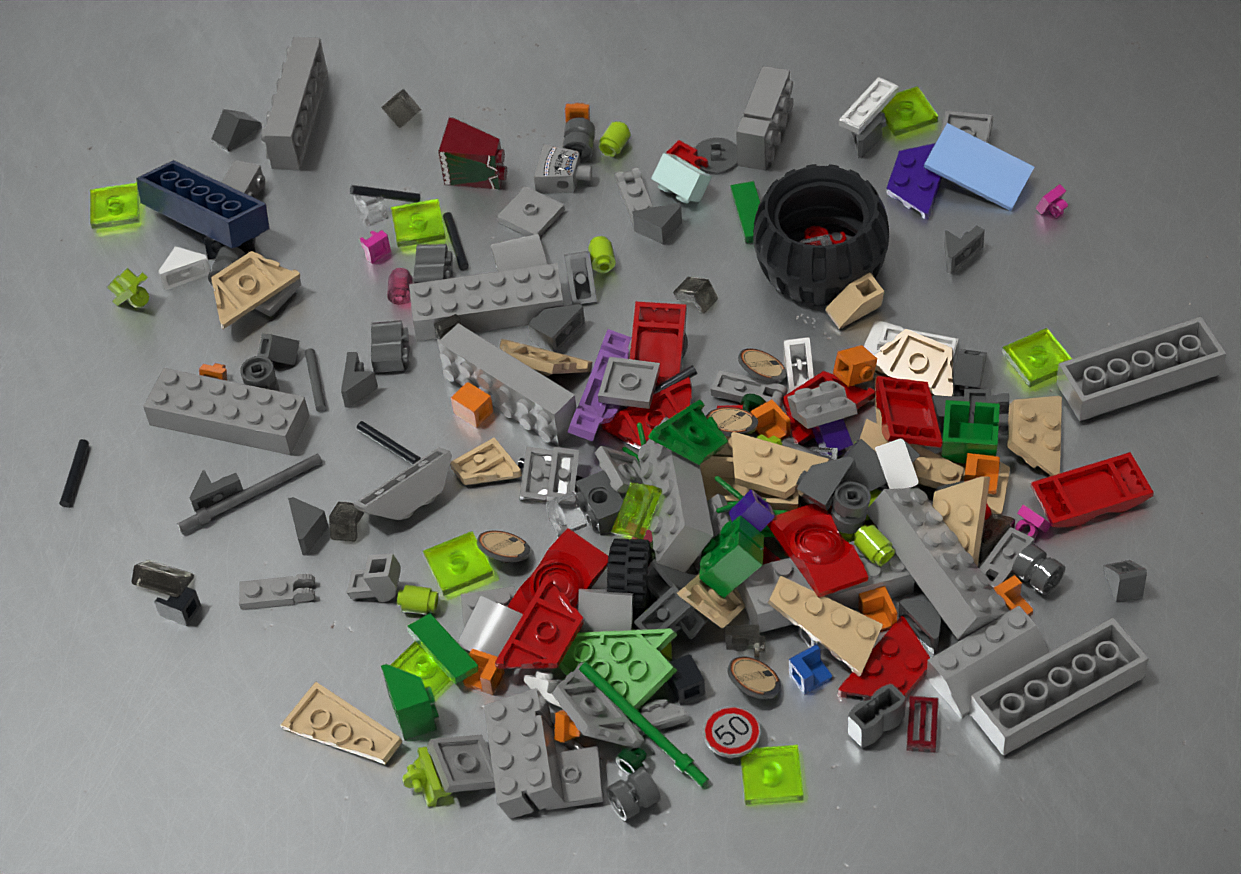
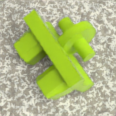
M128 268L125 269L107 286L116 295L112 302L119 306L128 299V302L134 307L141 308L145 306L149 301V294L145 288L139 285L148 277L143 272L136 276Z
M420 747L417 750L419 757L413 764L407 766L408 772L403 775L402 782L406 788H414L416 793L422 791L427 807L436 806L439 797L451 795L452 792L445 793L441 780L437 777V770L427 747Z

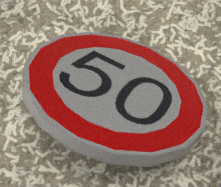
M736 706L723 707L713 712L706 719L703 728L704 740L710 750L728 758L741 757L750 753L758 745L761 736L760 723L755 715L744 708Z

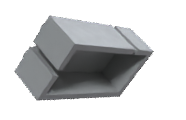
M762 66L744 110V117L741 118L736 131L738 166L765 171L768 162L773 161L774 146L780 143L781 128L785 129L787 113L792 111L794 99L790 98L793 90V81H790V70Z
M535 688L485 704V718L496 798L499 807L509 819L534 812V806L525 797L524 793H527L539 810L563 803L564 798L554 734L550 727L552 726L549 703L540 691Z

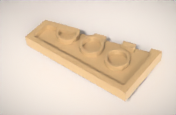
M866 419L860 439L865 441L873 450H875V447L891 442L884 438L882 426ZM909 444L920 454L912 463L918 478V484L937 489L938 486L960 482L964 470L963 467L919 445Z
M780 576L768 604L794 625L800 626L809 634L810 638L817 643L820 642L832 652L831 654L839 661L842 660L852 668L855 674L860 676L883 624L825 596L818 598L814 591Z
M317 682L312 685L280 725L283 730L383 764L388 762L403 743L399 736Z

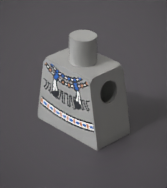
M543 144L534 174L535 190L541 194L572 193L576 189L578 180L591 181L592 166L581 165L580 153L577 151Z

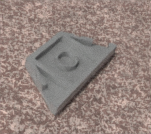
M584 662L580 663L575 671L568 674L565 680H562L552 693L561 708L568 714L583 735L639 748L644 741L643 737L625 714L579 671L580 666Z

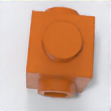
M862 345L838 351L833 374L848 387L873 380L878 358Z

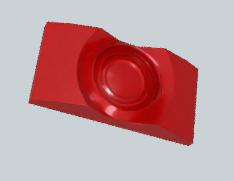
M635 301L630 359L660 363L657 386L682 370L687 305Z
M877 376L876 407L881 412L882 434L884 438L891 442L903 439L908 444L941 447L943 442L928 382Z
M1131 452L1043 478L1030 484L1052 527L1081 526L1096 516L1105 513H1123L1145 502L1154 495L1151 486Z
M809 504L776 515L767 524L818 598L868 581L869 576L855 547L845 541L840 535L831 514L816 504Z
M567 528L547 550L538 567L519 587L507 607L524 614L547 575L551 577L561 593L563 592L569 599L571 606L577 608L579 589H591L608 567V555Z

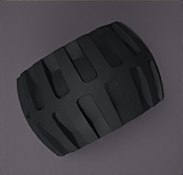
M829 164V166L806 165L805 168L786 172L784 177L780 180L776 179L768 188L755 216L753 230L754 247L757 260L764 275L771 281L776 290L781 294H787L794 301L800 303L804 301L814 303V305H825V303H831L848 284L864 275L871 273L874 278L877 277L883 266L889 245L888 217L877 191L868 180L862 179L859 173L851 169L848 171ZM814 224L836 225L851 230L856 234L853 238L842 243L825 246L799 243L787 236L788 233L795 229Z

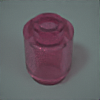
M396 268L388 277L387 298L396 305L407 304L411 301L409 284H413V278L407 269Z

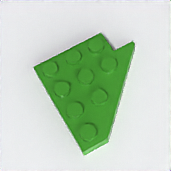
M672 629L579 632L560 663L559 668L567 676L574 672L580 663H589L638 710L677 671L661 653L677 634Z

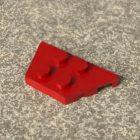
M822 371L783 396V404L786 415L790 418L794 443L802 446L815 437L812 428L807 429L791 416L787 397L794 395L795 391L804 388L811 390L818 388L823 382L835 381L845 388L847 398L856 404V409L874 399L876 391L872 388H868L866 391L854 385L848 387L834 374Z
M688 377L654 394L650 409L630 406L618 412L612 421L601 424L603 430L640 449L641 442L637 424H642L647 442L649 440L648 435L656 426H659L665 417L670 419L692 404V383L690 378Z
M545 576L495 661L496 668H558L584 624V618L576 608L571 606L565 594L558 590L550 576Z
M903 616L895 622L872 649L862 674L858 676L852 672L838 688V696L846 698L847 695L864 697V701L870 700L872 695L881 687L893 684L907 698L927 675V663L930 656Z

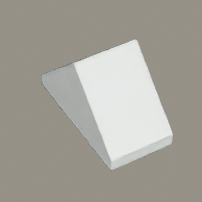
M174 247L159 269L165 290L208 276L210 272L206 255L179 247Z
M810 337L783 340L784 366L787 373L789 392L814 377Z

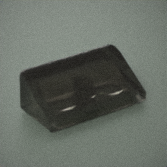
M993 513L984 522L978 563L981 564L990 555L1010 527L1015 529L1014 518Z
M146 560L134 565L131 582L139 587L179 597L193 580L194 574Z

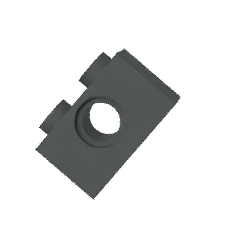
M604 471L576 481L577 493L574 494L580 508L584 507L586 510L585 514L591 527L595 526L600 535L629 524L628 507L621 495L611 487V481Z

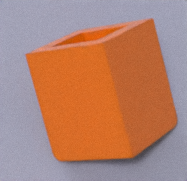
M469 382L465 383L451 397L453 413L476 428L494 412L491 396Z
M772 399L750 411L758 420V427L755 430L758 436L762 434L770 438L774 435L782 441L791 435L790 418Z
M968 453L964 482L988 476L990 477L988 494H996L1000 457Z
M1015 575L993 588L1005 600V605L1010 611L1020 606L1028 616L1033 614V608L1021 596L1022 582Z
M882 586L859 593L858 609L860 614L882 623L883 626L880 632L889 630L897 621V610L886 587Z
M471 649L469 655L478 664V672L464 679L463 684L466 687L494 695L505 674L504 669L496 668L495 661L498 658L497 656Z

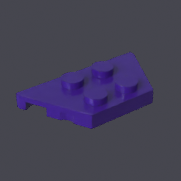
M936 143L899 151L886 188L887 195L901 201L907 208H914L919 211L921 217L929 220L942 180V176L924 168V164Z

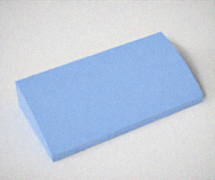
M949 123L946 124L924 164V168L1009 211L1015 205L1034 169V166Z

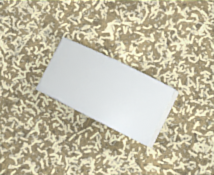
M536 671V675H525L524 682L531 689L537 688L548 702L561 707L552 695L561 680L553 679L552 673Z

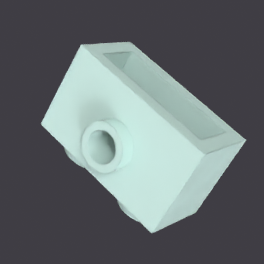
M663 153L651 179L659 183L658 188L668 193L672 191L677 194L676 198L689 204L690 201L700 203L712 176L676 155Z

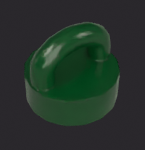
M749 393L742 397L740 405H743V410L750 412L766 403V401L757 394Z
M642 748L623 749L616 756V763L622 771L629 775L641 767L644 768L643 762L647 758V753Z

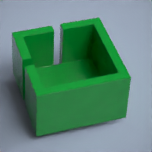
M946 400L941 457L954 463H966L968 453L996 456L1000 404L975 402L974 422L968 423L970 402Z
M741 515L733 522L728 521L722 527L720 534L711 538L702 550L699 579L721 597L725 598L763 565L762 549L764 548V535Z

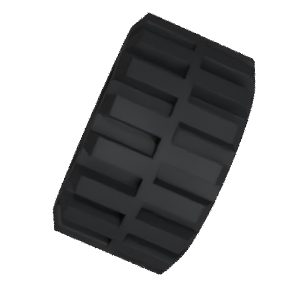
M615 538L609 550L607 592L633 593V608L645 609L650 599L651 591L647 587V569L652 562V549L648 540Z

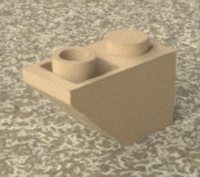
M868 273L848 284L826 307L825 311L840 330L881 307L884 290L872 274Z

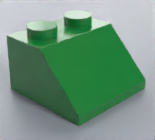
M388 664L381 665L388 695L404 741L437 730L434 719L439 718L431 687L425 688L422 678Z

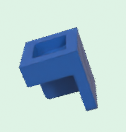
M817 644L789 659V675L804 695L832 680V674L821 661V649Z

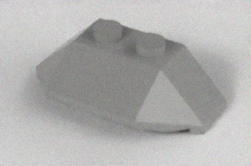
M438 447L409 468L353 503L354 507L365 513L395 520H404L414 514V510L422 505L432 503L436 499L435 496L443 491L452 458L451 452Z

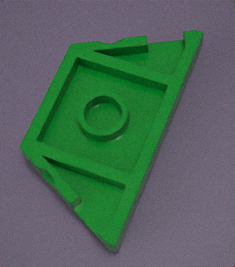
M700 399L654 428L648 435V438L698 465L722 450L728 442L723 432L719 430L713 417H708L707 419L702 409L705 405Z

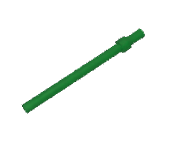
M584 662L580 666L579 671L675 762L674 766L682 773L686 772L700 787H703L709 781V778L694 765L695 761L687 753L683 754L589 663Z

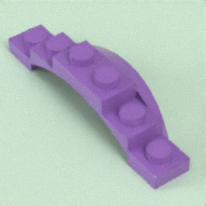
M607 329L586 388L570 423L568 433L593 441L599 424L608 423L613 420L620 405L600 403L598 401V393L609 357L629 359L628 347L632 337Z

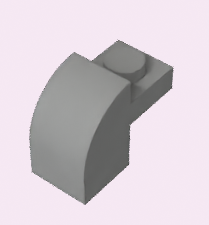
M394 554L370 555L367 558L365 569L351 570L346 592L350 599L376 597L379 603L394 598L401 573V566Z

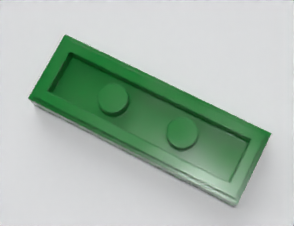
M751 181L730 185L745 243L754 242V221L760 204L755 183Z
M431 613L407 626L408 633L455 685L478 672V664Z

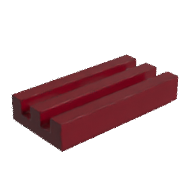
M910 696L907 751H912V748H918V751L924 752V749H930V752L936 753L938 698ZM915 703L921 704L919 740H913ZM927 704L932 705L930 741H925Z

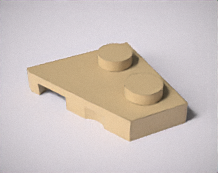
M495 438L450 462L451 469L464 485L514 479L522 476L521 469Z

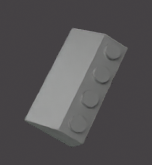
M1017 606L930 658L927 663V679L958 716L963 718L970 714L972 694L1048 654L1049 651L1036 623L1020 606Z

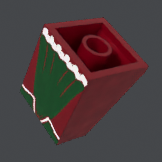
M449 117L438 150L444 185L500 190L502 181L507 178V166L503 164L505 150L501 149L500 139L458 119Z

